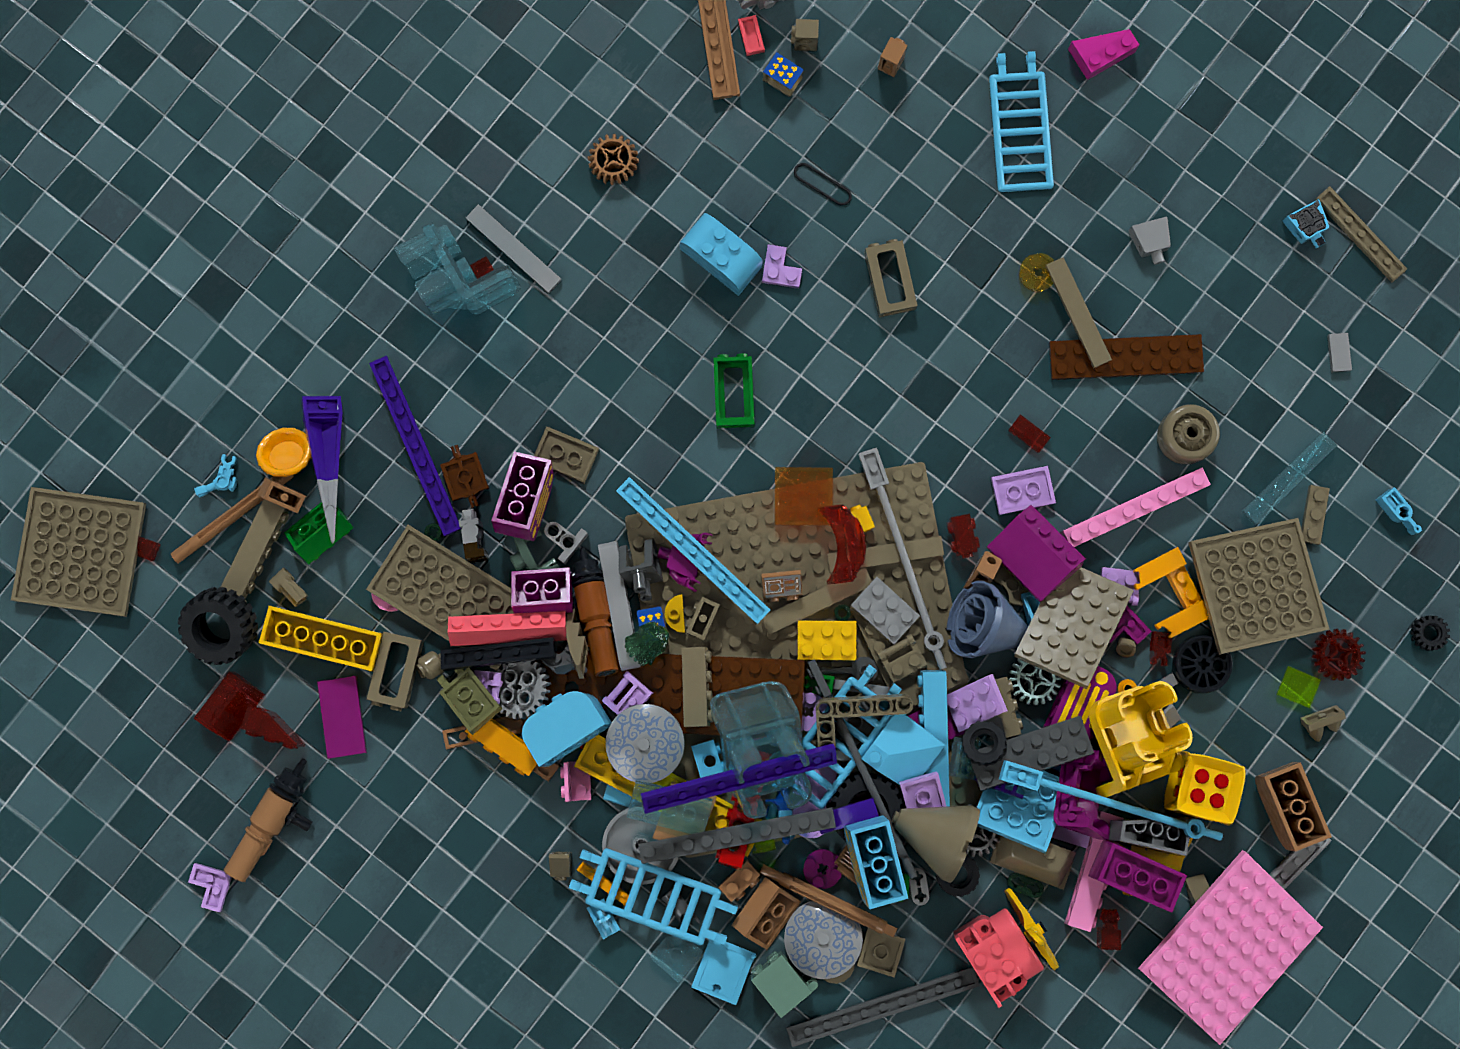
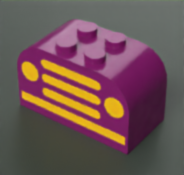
M514 451L491 520L495 533L528 541L535 540L552 489L554 472L551 460Z
M1098 666L1087 689L1064 679L1043 728L1081 715L1089 740L1094 739L1096 736L1090 724L1089 711L1096 701L1116 694L1117 686L1113 675L1108 670Z

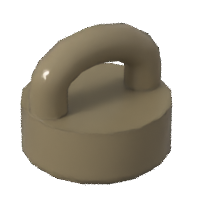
M1121 637L1118 640L1116 652L1122 657H1132L1136 652V644L1128 638Z

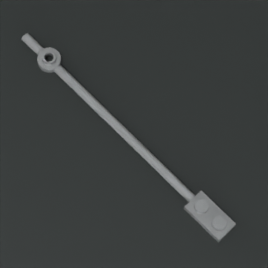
M873 448L861 452L858 456L870 490L877 489L927 633L924 637V646L929 651H933L939 670L945 669L947 666L940 649L943 646L944 639L939 632L933 629L884 488V486L889 485V481L878 449ZM930 639H936L937 644H930Z

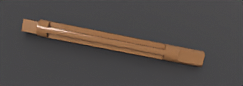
M294 475L288 477L272 476L270 479L284 485ZM261 486L174 550L171 556L175 562L179 564L264 499L257 495Z
M763 864L760 874L779 882V885L880 934L885 933L894 938L897 928L887 924V921L786 872L781 873Z

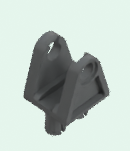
M653 538L645 540L644 563H641V565L634 566L631 550L628 549L627 545L619 547V574L630 589L634 588L635 593H640L641 601L652 599L650 584L663 581L658 550Z

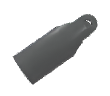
M673 888L661 897V899L664 901L666 905L668 904ZM679 894L673 914L682 924L683 914L687 910L688 903ZM693 913L692 917L696 920L698 924H700L701 922L695 913Z

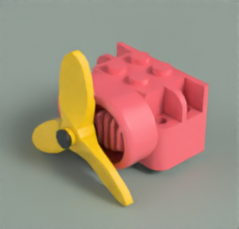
M1010 888L1005 890V894L1026 930L1024 934L1008 909H1002L991 917L986 915L977 916L953 931L955 940L999 1008L1002 1006V1001L1010 996L1017 995L1016 993L1026 986L1028 979L1044 969L1042 962L1029 942L1033 941L1040 954L1046 959L1053 970L1059 968L1054 954L1042 935L1047 932L1041 921L1035 924L1027 909L1021 904Z

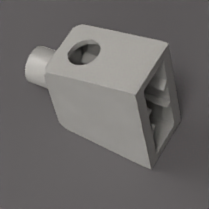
M1167 217L1133 225L1128 231L1140 256L1146 257L1151 255L1154 265L1165 262L1162 252L1167 251L1171 247Z

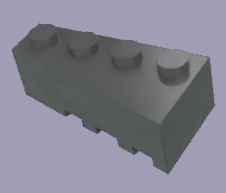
M1175 816L1171 818L1186 822L1193 817ZM1148 818L1110 820V841L1172 855L1187 856L1190 838L1185 835L1183 829Z

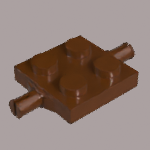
M458 445L450 447L454 458L440 465L452 501L468 498L471 508L478 507L475 495L490 489L478 454L474 452L469 455H461Z

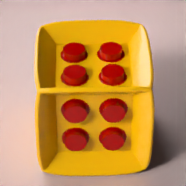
M1180 751L1184 767L1182 770L1169 774L1164 808L1191 817L1219 822L1223 825H1232L1241 801L1245 782V767L1206 755Z

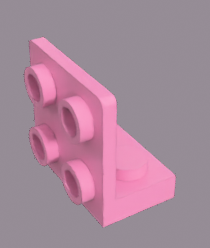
M576 761L564 762V766L560 767L561 778H564V786H561V797L565 798V802L592 800L591 776L575 768Z

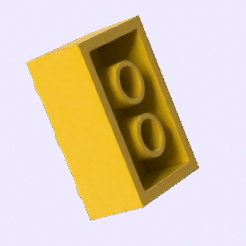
M798 620L797 660L856 661V621Z

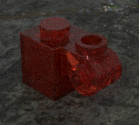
M1102 909L1099 919L1102 921L1103 927H1097V947L1101 950H1121V930L1118 929L1120 915L1117 909Z

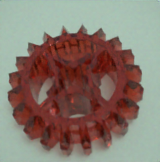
M1333 629L1332 633V631L1328 630L1326 635L1321 634L1319 636L1321 641L1315 640V644L1318 647L1312 648L1313 651L1317 652L1316 655H1312V658H1317V662H1314L1313 665H1320L1318 672L1325 671V678L1330 676L1331 680L1338 678L1339 681H1343L1344 677L1351 679V674H1358L1356 669L1361 670L1363 668L1359 662L1366 661L1364 658H1361V655L1366 654V652L1360 651V648L1364 645L1357 644L1360 638H1353V632L1347 634L1346 629L1341 631ZM1336 639L1346 642L1349 647L1343 648L1340 643H1337ZM1328 644H1330V652L1327 656H1325L1326 647ZM1338 652H1344L1339 656V658H1332L1336 656ZM1352 653V659L1349 664L1347 659L1348 656ZM1328 662H1335L1337 667L1340 666L1341 671L1333 669Z

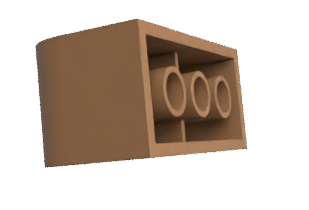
M1291 762L1255 777L1257 790L1273 829L1286 850L1296 852L1332 837L1301 762Z

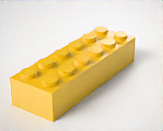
M268 606L259 643L374 671L383 634Z

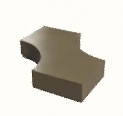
M1001 563L993 582L1000 584L1005 589L1010 605L1023 607L1021 594L1029 591Z

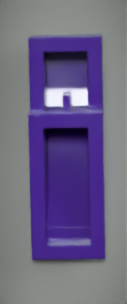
M869 798L833 809L837 828L821 830L820 833L832 832L842 829L849 824L878 817L874 799Z

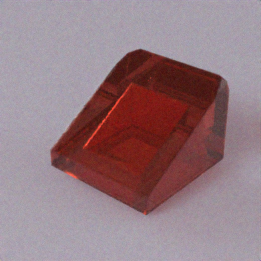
M139 536L137 556L154 562L161 544Z

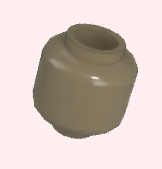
M430 651L418 658L416 669L422 678L431 680L444 672L441 670V654Z

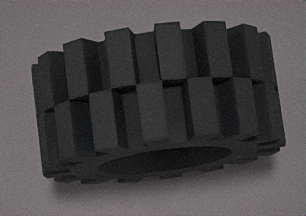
M1430 615L1415 621V624L1411 626L1413 631H1410V634H1413L1411 639L1416 642V646H1420L1419 649L1426 651L1438 650L1448 643L1446 640L1450 639V635H1447V632H1450V628H1446L1448 624L1447 622L1443 623L1444 619ZM1427 626H1433L1437 631V636L1432 641L1424 637L1423 632Z

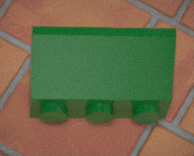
M321 502L284 533L294 550L310 564L317 560L328 548L333 547L339 539L346 536L354 527L336 505L335 541L332 544Z

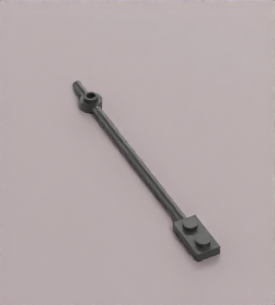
M816 660L808 662L810 668L807 671L811 679L815 678L818 683L815 688L819 696H824V698L833 697ZM843 717L834 718L868 791L874 799L880 816H885L890 822L898 858L900 857L910 879L917 877L905 847L891 822L890 816L861 759L862 757Z

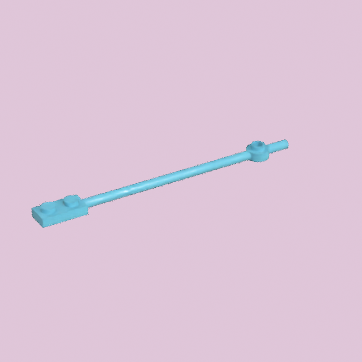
M1006 760L1003 762L999 780L1038 791L1039 786L1063 792L1183 829L1185 835L1189 838L1199 839L1202 836H1206L1219 841L1223 838V833L1205 828L1201 820L1191 818L1184 822L1042 778L1043 772ZM1192 825L1195 826V829H1194L1193 832H1192L1191 829H1190Z

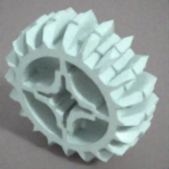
M1017 659L1020 665L1012 664L1016 671H1009V674L1014 675V678H1008V680L1015 683L1013 689L1016 688L1017 691L1013 695L1021 694L1019 701H1023L1026 697V704L1028 705L1032 699L1034 705H1038V699L1041 704H1045L1044 697L1050 701L1052 700L1050 693L1057 695V691L1053 688H1060L1061 685L1055 683V680H1061L1060 677H1055L1054 674L1048 672L1050 680L1045 679L1041 674L1042 669L1036 666L1030 674L1021 672L1022 669L1029 663ZM1036 673V678L1039 679L1041 682H1035L1034 685L1033 680H1031L1028 677L1034 676V674ZM1020 678L1028 683V693L1022 688ZM1039 685L1048 686L1042 694L1034 695V691H1036Z

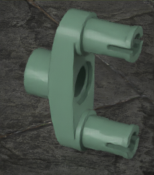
M540 530L538 531V534H537L536 537L542 535L541 532H540ZM514 537L518 552L511 555L510 559L516 571H520L525 567L527 570L559 568L554 558L540 566L537 565L527 547L528 540Z

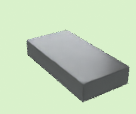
M1348 333L1327 335L1331 373L1351 371Z

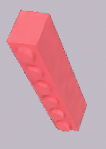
M566 612L448 617L447 633L450 646L499 644L551 637L555 641H567Z

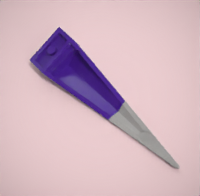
M302 396L303 423L329 536L333 544L335 541L343 414L341 396Z

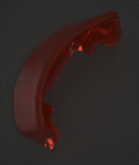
M843 504L817 508L818 512L829 522L837 543L836 564L832 574H830L827 585L853 582L857 577L856 575L860 567L863 566L866 555L863 528L857 517L855 518Z

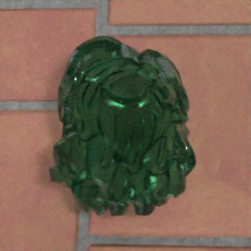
M647 622L641 625L637 632L625 638L626 652L630 653V657L635 656L634 661H638V664L641 666L646 664L652 665L655 658L665 651L669 640V632L665 627L658 625L656 622Z

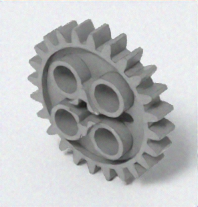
M526 661L502 664L503 670L498 669L497 671L502 673L501 681H503L499 692V705L502 708L500 713L506 714V717L509 718L513 717L516 720H519V718L525 720L526 716H532L533 712L536 713L535 709L544 705L542 703L543 700L548 701L545 693L551 692L546 689L551 683L545 681L549 678V675L543 674L546 668L540 667L541 663ZM512 693V698L509 701V695ZM529 695V701L526 703V697Z

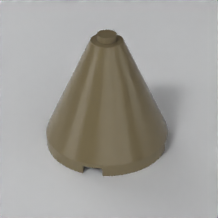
M972 805L900 809L899 812L895 811L891 822L894 823V828L940 879L951 883L957 876L967 856L965 852L969 842L972 843L975 835L980 809Z

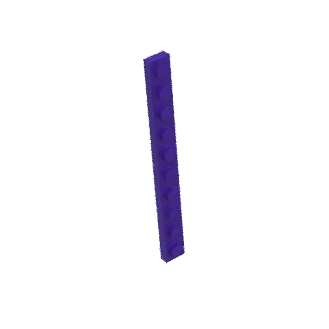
M384 356L370 362V367L443 535L446 537L461 530L458 517L389 358Z
M829 744L641 793L643 810L647 814L837 764L836 748L834 744Z

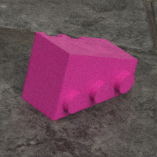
M1128 29L1072 41L1068 50L1086 79L1089 80L1135 53L1139 43L1131 30Z

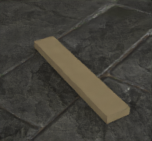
M1330 186L1315 199V201L1320 200L1323 210L1391 283L1407 270L1402 262Z
M1064 257L1047 264L1045 267L1093 369L1111 361V356Z
M941 536L903 542L910 561L944 556ZM896 543L827 554L830 573L902 562Z
M863 568L767 614L762 621L770 635L866 589L872 580L866 568Z

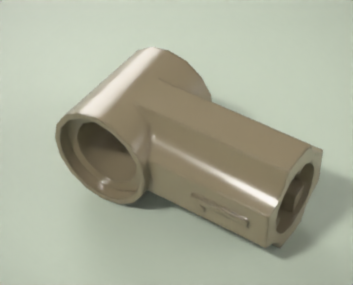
M283 567L269 582L297 607L306 600L308 595L294 581L295 578Z

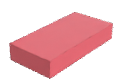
M756 15L738 19L746 55L750 56L765 52Z

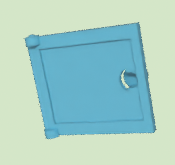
M708 939L706 950L691 988L736 1005L754 958H756V953L729 942H725V945Z

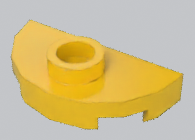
M681 594L669 600L665 607L664 615L667 624L673 630L685 633L683 597Z

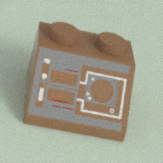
M801 570L761 574L763 600H768V603L779 602V598L786 597L787 601L799 600L798 596H802Z

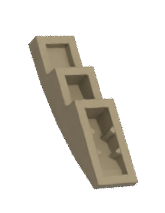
M573 609V613H567L566 638L574 668L579 679H583L588 646L585 636H583L580 622H578L576 611Z

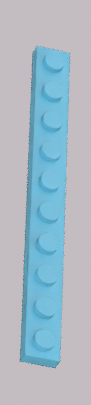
M630 477L616 490L623 499L756 624L771 611Z

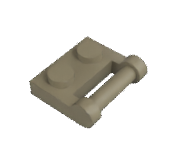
M912 634L907 635L906 639L885 650L877 651V655L892 683L928 665ZM910 645L912 651L890 663L888 662V656Z

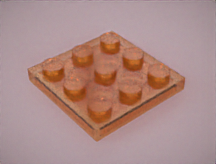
M775 467V525L832 526L833 468Z

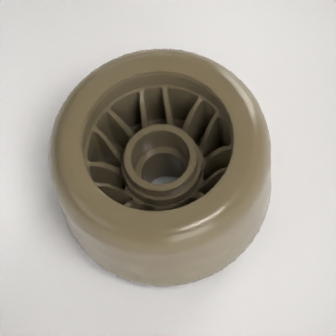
M1193 404L1183 405L1172 410L1162 419L1157 431V441L1162 453L1168 459L1178 464H1194L1205 459L1215 450L1220 438L1219 424L1214 415L1206 408ZM1188 428L1193 431L1194 438L1187 435Z

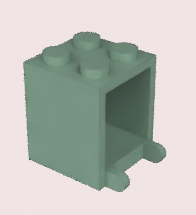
M774 951L767 957V962L764 965L758 964L751 970V981L780 1018L785 1016L818 987L816 978L811 977L805 981L782 951L778 953Z

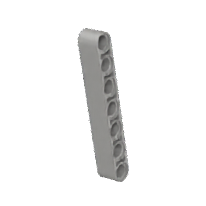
M617 541L599 544L598 550L621 671L641 667L627 586L619 574V545Z

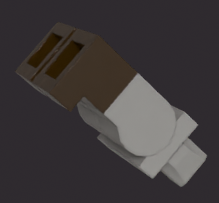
M474 509L462 510L463 520L459 521V527L462 529L465 559L470 563L489 560L488 552L482 548L481 544L483 533L480 529L483 528V523L477 518V512H474Z

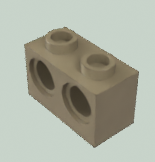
M796 19V25L792 26L791 44H794V50L817 51L819 20Z

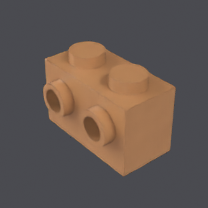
M746 859L743 862L742 868L732 872L718 888L731 902L734 899L739 901L746 894L744 890L748 886L752 888L760 881L758 878L760 873Z

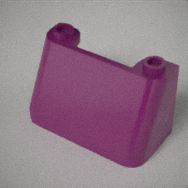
M1093 750V755L1062 764L1059 783L1097 795L1095 788L1101 786L1102 782H1112L1113 778L1100 750ZM1057 791L1054 809V821L1057 825L1095 839L1109 840V824L1104 820L1097 819L1099 803Z

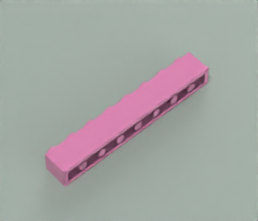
M1202 467L1063 530L1060 534L1073 547H1076L1211 484Z

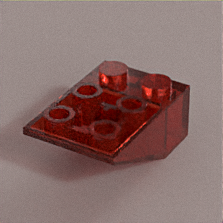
M248 706L240 728L246 730L245 734L253 737L264 736V740L271 743L283 742L282 746L289 749L305 747V742L276 712L258 706Z

